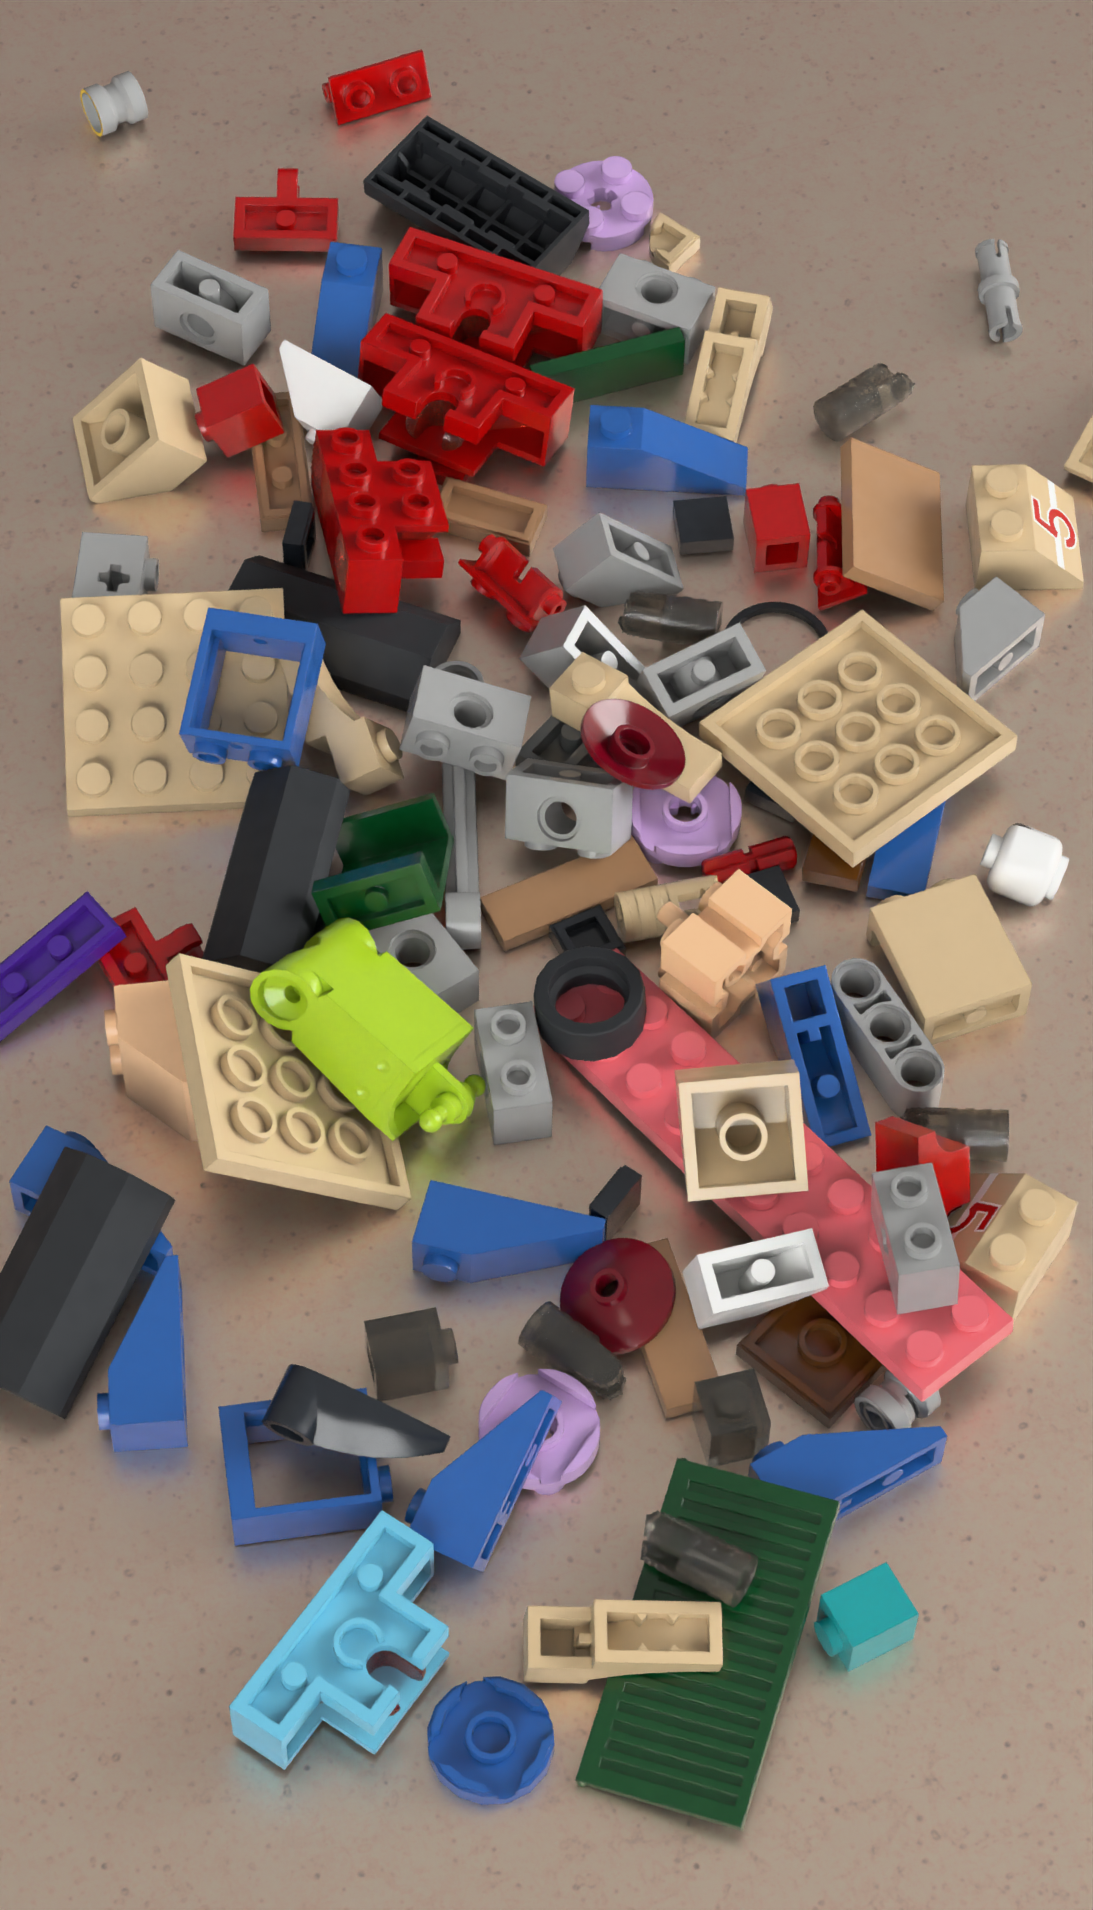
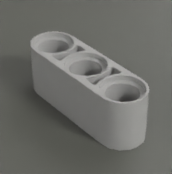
M852 958L844 960L835 967L832 973L831 987L847 1046L890 1109L897 1116L911 1121L927 1119L935 1113L940 1102L945 1066L941 1057L880 969L874 963L865 959ZM858 993L863 995L864 997L852 998L846 994ZM885 1036L895 1041L882 1042L876 1039V1037ZM906 1081H920L926 1086L914 1087L907 1084Z

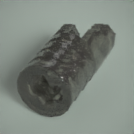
M878 363L829 392L826 396L816 400L813 406L816 422L827 437L833 441H842L850 434L855 433L907 399L912 394L915 383L912 382L908 375L902 372L893 374L887 365Z
M636 591L631 592L629 599H626L625 610L618 621L622 633L624 632L633 637L639 636V638L658 640L665 643L672 642L684 646L694 645L720 632L723 602H713L701 598L694 599L688 596L680 597L674 594L667 595Z
M911 1107V1109H906L903 1115L900 1116L902 1120L934 1130L937 1135L970 1146V1161L1007 1162L1009 1110Z
M551 1301L545 1302L540 1306L521 1331L518 1345L526 1351H530L540 1361H544L545 1365L549 1368L574 1377L590 1392H596V1396H601L603 1400L608 1398L611 1401V1399L623 1395L622 1391L626 1382V1377L623 1376V1365H621V1360H618L616 1355L612 1356L611 1351L599 1343L600 1337L592 1331H588L580 1322L574 1321L565 1311L559 1310V1307Z
M657 1510L649 1515L646 1514L644 1536L647 1537V1540L642 1542L640 1560H643L650 1567H655L656 1570L683 1584L690 1585L692 1588L704 1592L732 1608L736 1607L752 1582L758 1564V1556L749 1551L746 1552L718 1536H713L709 1532L665 1512Z

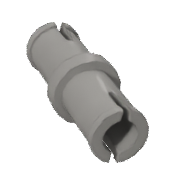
M988 239L978 244L975 248V256L978 260L981 282L977 289L980 302L986 307L990 338L995 342H999V329L1001 328L1003 342H1010L1017 339L1023 330L1016 302L1020 293L1019 283L1011 273L1007 243L999 239L997 242L998 253L996 254L994 239Z

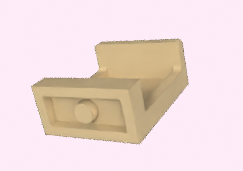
M976 874L958 880L953 878L943 879L927 890L905 897L894 895L870 908L866 937L871 946L881 945L914 1011V1020L932 1045L1026 1014L1032 982Z

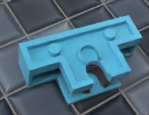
M381 1510L230 1704L229 1711L233 1735L284 1770L322 1721H325L375 1755L449 1657V1652L441 1647L449 1637V1626L413 1603L434 1575V1543Z

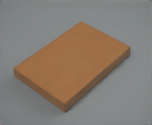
M850 437L840 447L843 577L934 611L944 602L940 473Z

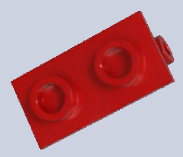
M422 49L338 75H332L328 77L327 83L322 84V91L326 102L333 103L337 125L431 98Z
M832 495L821 497L818 500V504L813 508V518L817 521V570L813 574V581L818 587V609L820 611L867 594L866 585L843 577L842 510L840 500Z
M493 534L486 536L478 547L482 554L477 561L460 559L458 562L473 577L470 581L471 585L482 595L497 600L508 610L506 613L507 619L524 632L533 633L542 617L563 612L566 607V601L562 599L563 591L538 568L531 567L523 580L519 578L529 560L509 543L505 537L497 538Z

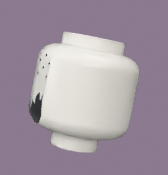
M1015 823L1007 829L1003 837L992 834L980 865L990 869L987 885L991 891L1026 906L1033 907L1038 905L1044 897L1053 900L1066 871L1069 858L1062 856V843L1056 837L1027 825Z

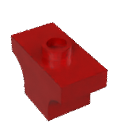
M894 1116L875 1122L876 1172L932 1163L946 1215L954 1208L970 1202V1146L935 1134L934 1130Z

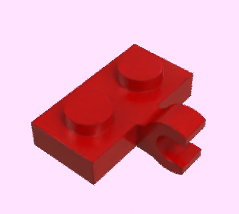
M278 168L277 197H235L234 251L328 252L330 242H338V198H299L298 168Z
M134 907L112 918L127 937L101 957L98 963L112 987L168 980L166 965L179 953L203 958L204 952L200 946L203 944V941L192 923L180 926L169 935L156 941L139 911Z

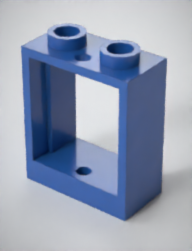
M208 607L179 731L188 752L192 753L194 758L210 764H224L226 759L245 761L250 767L259 771L287 765L299 767L326 646L319 625L310 622ZM226 651L300 662L282 741L208 730Z
M367 1388L356 1389L367 1395ZM272 1400L218 1407L235 1546L367 1529L381 1512L382 1504L394 1502L389 1465L377 1466L376 1458L358 1456L363 1494L256 1508L248 1444L285 1439L269 1430L261 1422Z

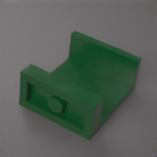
M434 793L343 818L336 844V850L343 864L342 873L315 880L311 891L326 927L338 919L349 917L359 921L369 931L441 911L454 838Z

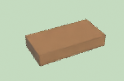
M446 477L440 490L449 523L448 532L444 533L479 543L491 534L497 538L505 537L522 555L530 557L547 519L548 505L451 477Z

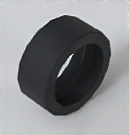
M590 946L567 950L547 962L536 978L533 997L537 1026L541 1038L557 1053L572 1060L593 1062L615 1057L631 1047L643 1031L646 1016L645 986L640 971L624 955L608 948ZM587 984L609 987L619 992L625 1001L624 1007L619 1013L608 1020L592 1024L574 1022L561 1016L556 1010L555 1005L559 997L570 989Z

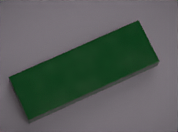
M675 327L529 365V370L575 388L573 403L683 375L685 338L680 328Z

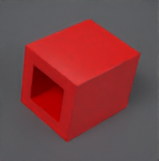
M250 364L196 388L201 411L195 413L198 428L204 439L208 443L214 440L227 458L285 433L275 393L254 364Z
M799 483L786 485L768 484L759 488L746 489L743 524L754 573L807 567L811 534Z

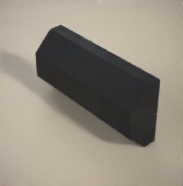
M426 116L363 180L364 193L431 234L559 276L572 263L590 224L589 210L429 116Z
M261 555L244 560L229 590L283 588L285 619L319 625L326 643L323 660L338 690L405 712L408 710L410 697L423 665L436 668L440 664L447 662L461 633V620L400 600L397 613L343 614L334 579Z
M294 765L254 773L202 959L262 973L287 954L304 949L306 942L313 937L319 914L318 907L311 894L313 882L326 878L329 875L350 790L338 778Z
M64 1147L0 1273L1 1389L66 1419L176 1201L174 1198L140 1178L85 1152Z

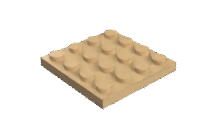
M283 588L60 598L66 805L68 817L243 809L254 773L259 770L250 767L245 761L226 759L224 764H210L194 758L192 753L188 752L179 731L208 607L285 619ZM226 651L208 730L282 741L289 713L288 685L280 659Z
M864 610L857 612L699 722L700 738L712 748L721 752L728 762L852 868L1015 751L1017 744V735Z
M180 953L166 965L204 1171L393 1210H399L412 1199L399 1138L392 1141L368 1120L291 1042L292 1031L279 1029L267 1023L256 1012L251 1002L250 987L254 978L261 973Z

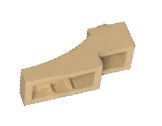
M718 287L709 331L704 333L684 421L685 424L737 443L748 395L759 360L763 356L773 307L770 296Z
M584 652L574 660L549 688L552 717L580 731L581 720L588 708L604 699L632 701L660 716L679 737L686 757L685 768L678 780L671 786L663 788V790L689 804L722 768L721 752L689 734L658 711L628 683V675Z
M280 659L292 697L300 662ZM322 660L305 736L306 744L332 755L340 781L347 788L365 796L404 779L398 760L402 758L403 753L402 750H399L400 742L395 733L390 728L366 717L361 718L343 698L333 682L324 660Z
M594 1599L591 1607L527 1606L523 1618V1682L586 1684L591 1679L632 1674L720 1672L723 1665L721 1602Z

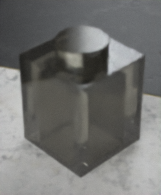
M436 1307L364 1321L365 1349L377 1400L386 1401L449 1388V1365L458 1364V1353L452 1328L441 1329Z
M754 1368L694 1382L691 1415L707 1466L716 1467L754 1458L760 1450L769 1444L771 1420Z

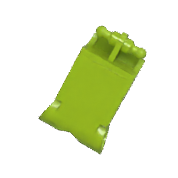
M349 917L336 920L307 941L304 949L287 954L264 970L252 982L250 997L256 1012L267 1023L279 1029L292 1031L291 1042L368 1120L392 1141L418 1121L424 1131L431 1133L438 1131L442 1124H460L471 1115L476 1097L481 1096L486 1089L485 1080L477 1074L469 1075L465 1078L464 1082H459L447 1071L448 1064L454 1053L474 1028L390 953L385 951L377 954L375 941L371 934L357 920Z

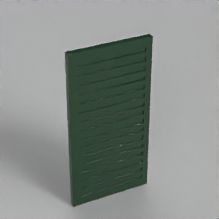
M677 1458L632 1600L721 1602L723 1665L720 1672H663L608 1677L575 1779L579 1786L592 1787L743 1831L839 1512L840 1501L690 1462L686 1458Z

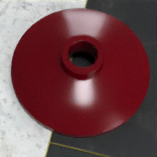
M604 699L591 705L581 720V737L588 753L603 770L621 782L641 789H663L674 784L685 768V751L677 734L660 716L640 704L623 699Z
M614 1238L589 1248L572 1264L562 1284L560 1312L565 1327L582 1346L600 1354H625L645 1346L661 1332L673 1311L676 1298V1283L673 1271L667 1260L658 1250L641 1240ZM618 1281L616 1292L611 1296L602 1297L605 1288L610 1283Z

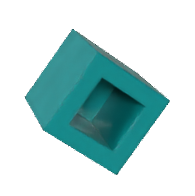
M885 1562L821 1594L814 1629L826 1653L831 1657L838 1654L849 1672L912 1640L919 1613L891 1568Z

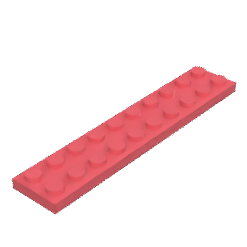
M617 948L613 950L621 955H624ZM637 968L640 971L645 986L646 1016L643 1031L634 1044L615 1057L594 1062L572 1060L564 1055L562 1056L684 1173L675 1070L736 1065L740 1063ZM587 984L574 987L561 995L556 1001L555 1007L558 1013L574 1022L592 1024L608 1020L619 1013L624 1007L625 1001L619 992L609 987ZM803 1123L809 1191L712 1199V1201L754 1241L812 1228L829 1287L811 1296L907 1389L923 1402L1013 1332L1014 1319L961 1270L959 1273L958 1304L897 1314L871 1215L872 1186Z

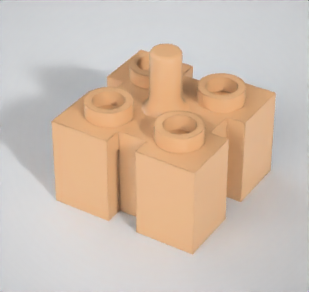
M739 869L725 883L716 882L704 893L698 905V909L701 911L700 914L695 915L692 913L689 916L672 902L665 903L657 914V920L667 927L660 940L662 949L661 964L658 971V977L660 978L659 988L713 1039L740 1015L741 1006L751 996L754 999L758 997L755 984L779 977L786 967L788 946L782 940L790 932L792 908Z

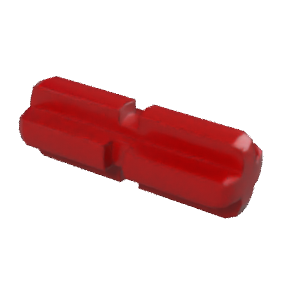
M788 836L748 846L749 852L744 853L742 849L704 859L701 862V875H717L718 882L723 884L738 869L746 875L777 865L780 866L782 871L789 870L797 865L796 847Z

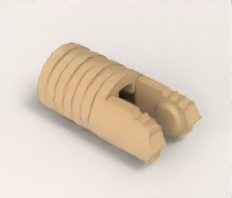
M707 875L615 892L614 907L622 941L628 943L663 936L667 927L657 920V914L661 907L667 902H672L680 908L679 902L702 898L704 893L714 883L718 882L717 875ZM695 908L684 910L689 916L692 913L695 915L701 913L699 909Z

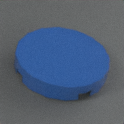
M501 1676L483 1677V1681H474L470 1684H467L466 1681L453 1687L435 1706L427 1727L429 1761L439 1781L457 1797L480 1805L507 1804L530 1793L546 1776L554 1754L553 1724L542 1699L524 1684Z

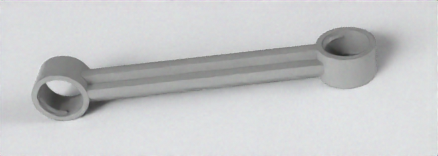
M448 661L436 667L439 670L484 682L481 672L472 664L464 661ZM441 762L443 815L454 838L445 885L446 931L462 950L481 949L475 772Z

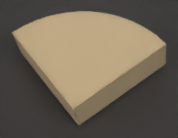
M659 212L651 224L649 255L654 265L676 272L700 249V236Z

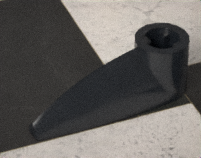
M290 1364L287 1367L261 1421L265 1427L275 1434L304 1446L316 1445L338 1452L373 1458H408L443 1453L450 1441V1436L343 1383L296 1364Z

